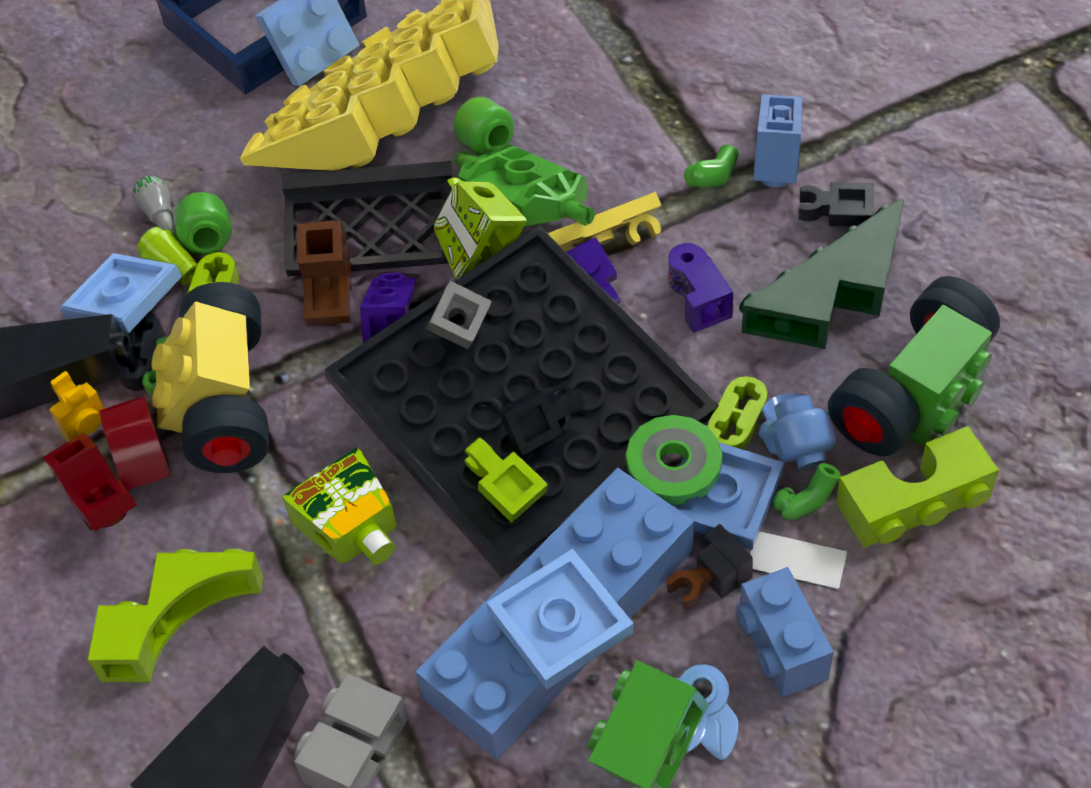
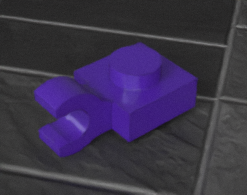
M596 237L566 252L617 304L620 303L615 289L610 284V282L617 279V272Z

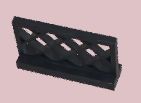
M451 161L282 175V190L285 196V271L287 276H302L296 262L297 224L299 223L296 221L295 211L314 209L321 214L314 222L338 221L341 219L336 214L343 207L357 206L363 211L350 225L341 220L346 239L352 238L364 247L356 257L350 258L351 272L449 264L443 250L429 251L421 245L434 232V223L440 212L432 218L420 207L427 200L443 199L439 189L445 181L453 178ZM398 202L405 208L392 221H389L377 212L386 203ZM413 214L427 224L414 238L399 228ZM370 218L384 227L371 242L357 232ZM392 234L407 244L398 254L387 255L379 249Z

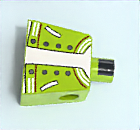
M451 178L445 181L439 189L445 204L434 223V231L456 280L517 240L527 222L522 213L492 183L462 181L460 178Z

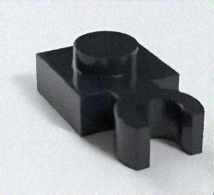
M830 182V191H822L815 186L800 187L799 203L804 204H799L798 219L814 221L821 216H829V226H859L873 217L874 183Z

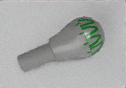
M153 175L139 179L134 184L132 190L133 201L150 218L152 223H155L162 230H170L177 238L172 219L173 212L170 205L168 185L163 179Z

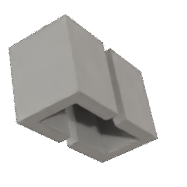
M347 674L340 687L333 688L328 693L321 711L322 716L325 717L323 722H318L312 732L308 731L302 736L295 751L294 763L303 783L313 788H369L380 769L379 763L370 758L374 753L386 759L408 720L402 697L351 674Z

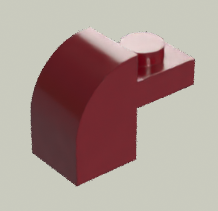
M145 396L99 410L111 455L121 482L127 490L171 476L169 461L157 431L156 418L151 404L147 402Z
M84 432L42 457L90 531L94 530L95 532L102 527H111L124 519L127 511L137 506L129 491L112 473L98 447Z

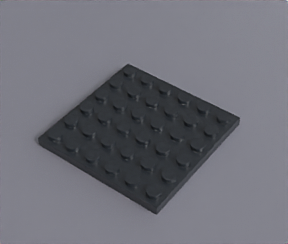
M539 225L454 282L492 301L468 349L426 329L445 290L444 288L324 369L329 383L501 577L529 557L617 468L629 475L626 467V451L629 439L640 426L654 418L670 415L690 417L704 424L710 420L715 409L719 407ZM449 313L448 319L450 322L458 326L464 324V317L461 313ZM564 384H567L570 390L579 388L585 406L558 420L563 433L523 456L516 453L548 486L547 492L511 523L478 490V482L484 477L478 476L466 465L465 459L469 455L465 452V449L478 438H481L502 460L506 459L515 451L497 412L499 409L535 389L543 390L548 395L552 390Z

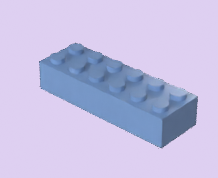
M617 468L415 671L422 699L498 760L586 665L546 690L488 613L486 602L573 549L630 619L693 552L694 521Z

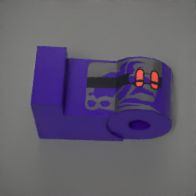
M683 243L673 247L668 255V282L674 292L683 295L685 298V321L691 331L695 333L733 318V290L707 253L700 246L693 243Z

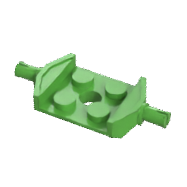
M509 143L489 155L483 154L477 157L466 150H462L455 157V164L461 168L458 178L467 182H489L494 184L526 218L525 226L557 221L562 218H571L587 226V223L591 224L594 219V209L582 205L588 197L587 178Z

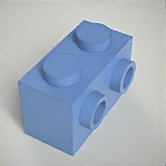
M789 567L742 583L740 605L735 608L737 619L743 632L746 635H751L757 647V656L761 668L767 678L772 677L781 697L829 680L834 652Z

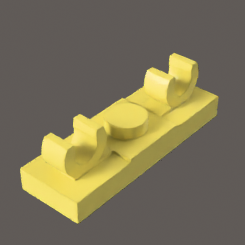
M653 192L596 214L592 223H587V226L576 222L547 234L567 252L575 248V245L579 246L595 237L600 245L607 243L615 238L613 232L616 229L627 225L625 231L626 239L633 246L641 241L637 233L638 225L646 226L652 238L661 233L660 223L654 216H651L661 206L657 193Z

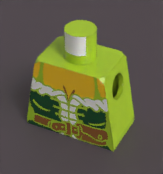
M358 447L282 496L290 522L339 563H347L363 552L372 564L378 565L390 558L395 551V544L387 536L397 526L392 505Z

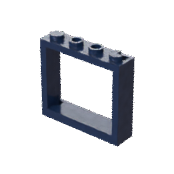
M156 0L164 26L245 95L284 71L266 35L234 54L193 20L194 17L222 0ZM337 0L350 27L367 17L364 0Z

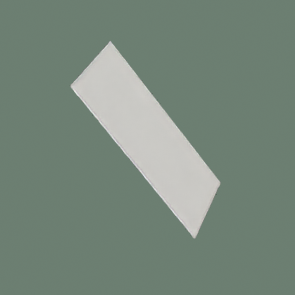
M760 532L750 555L753 557L754 570L772 573L789 567L793 577L797 580L839 589L847 551Z

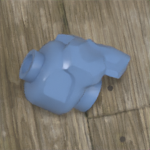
M780 394L770 399L762 408L766 422L759 428V436L764 440L769 453L777 456L782 462H796L799 470L826 462L824 453L830 451L836 443L829 413L824 409L814 408L810 395Z

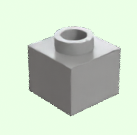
M449 281L426 329L468 349L492 301ZM449 313H461L464 317V324L458 326L450 322L448 319Z

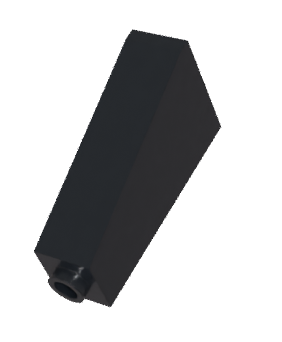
M113 314L1 327L0 420L58 400L59 398L50 382L65 371L70 375L76 387L86 382L91 387H95L120 378L119 375L122 374L123 366H125L124 358H128L131 355L129 334L126 331H122Z
M263 646L130 786L132 788H262L309 698L302 678L305 674L303 668L288 654L282 653L278 657Z

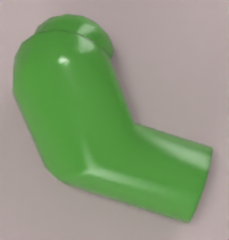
M723 145L720 147L715 159L702 160L694 165H689L684 172L685 182L692 188L723 186L729 180L739 157L738 150L731 145Z
M821 463L806 489L795 494L791 488L785 487L774 496L772 506L776 511L782 513L781 517L783 519L798 520L824 506L841 474L835 467Z

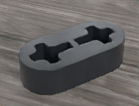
M148 312L128 333L131 340V355L128 358H124L125 366H123L119 379L123 386L129 390H145L142 379L147 371L151 372L153 370L151 363L154 350L157 347L156 341L159 338L165 337V331L160 320L152 312ZM143 333L142 342H139L137 336ZM138 359H141L144 365L139 366L136 373H130V371L136 370Z

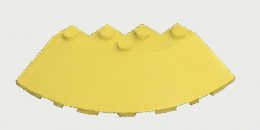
M440 0L441 4L427 13L419 12L417 9L407 14V18L399 22L397 29L393 32H390L388 27H384L363 40L361 43L364 49L352 59L348 55L343 56L325 68L323 73L326 77L309 89L307 85H301L283 101L285 107L277 113L269 115L265 120L268 127L265 133H255L247 143L240 157L243 165L335 171L349 166L352 169H357L368 164L376 154L380 138L390 134L397 137L408 133L417 124L420 107L430 103L441 105L448 102L457 93L461 76L471 72L473 75L482 74L491 69L494 63L497 62L499 45L490 0Z

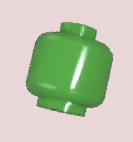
M475 97L466 101L456 113L453 123L454 133L459 142L480 156L483 154L489 155L510 143L514 133V120L510 112L487 97Z
M196 192L185 196L177 204L173 214L177 239L186 250L198 255H208L220 251L228 243L232 234L231 221L228 209L220 198L211 193Z

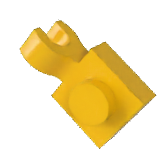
M66 371L50 382L60 401L52 406L49 411L61 435L67 441L72 440L83 432L89 435L102 424L99 410L105 408L98 393L87 382L76 387Z

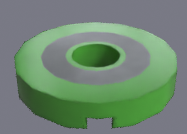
M670 415L654 418L637 429L629 439L626 451V467L629 476L670 505L686 504L687 499H693L697 496L700 499L711 491L719 480L723 455L718 438L708 426L690 417ZM677 453L684 456L687 461L680 467H669L661 459L667 454Z

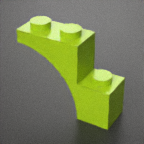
M179 549L173 553H157L148 605H141L132 601H123L116 605H98L88 661L101 682H151L154 667L164 646L186 621L203 609L222 600L240 595L261 593L263 573L255 553L246 552L241 549H226L223 552H197L191 549Z

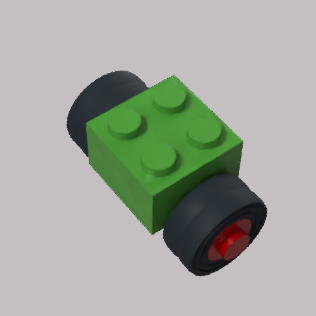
M943 276L931 282L914 301L910 309V322L916 336L889 365L888 375L871 368H859L850 373L831 394L828 401L830 418L840 433L852 444L876 456H890L903 446L908 438L925 447L926 442L934 440L938 434L941 436L948 434L958 419L960 408L964 404L971 406L977 400L985 384L980 380V377L992 358V354L987 352L989 343L998 333L1000 317L991 299L974 284L953 276Z

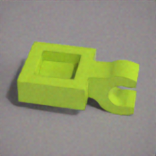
M478 438L465 449V452L469 455L465 459L466 465L475 474L484 477L478 482V490L511 523L547 492L548 484L515 452L502 460L481 438Z

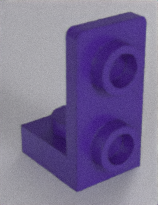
M389 272L383 273L378 278L372 280L360 306L363 343L408 313V308L416 289V278H405L402 273Z

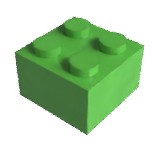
M637 660L632 671L624 670L615 685L612 699L617 702L608 721L601 719L590 737L588 749L593 752L588 761L606 773L636 788H670L709 704L697 688Z

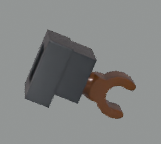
M718 524L705 534V548L697 554V568H691L688 571H677L671 574L666 581L667 592L672 593L682 586L689 587L692 590L683 597L684 610H690L699 603L701 593L706 590L708 585L723 599L734 589L740 588L742 583L753 578V557L721 524Z

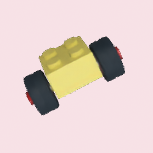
M228 282L204 284L192 289L183 297L179 306V318L175 321L172 332L163 344H158L155 348L151 363L152 369L156 371V386L152 396V405L157 408V427L183 433V451L186 459L193 466L213 473H233L254 467L265 458L269 448L266 413L258 403L244 397L250 390L248 352L258 344L262 333L260 304L257 297L250 290Z

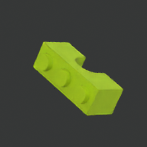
M969 426L926 442L920 470L927 479L926 481L920 483L904 482L891 473L883 460L840 477L836 504L863 548L878 542L881 544L893 542L909 529L922 524L924 526L934 525L943 520L948 513L963 507L969 509L976 508L991 497L999 469Z

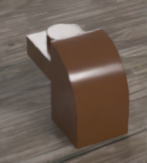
M341 220L297 224V264L304 282V320L307 326L351 323V266L347 239Z

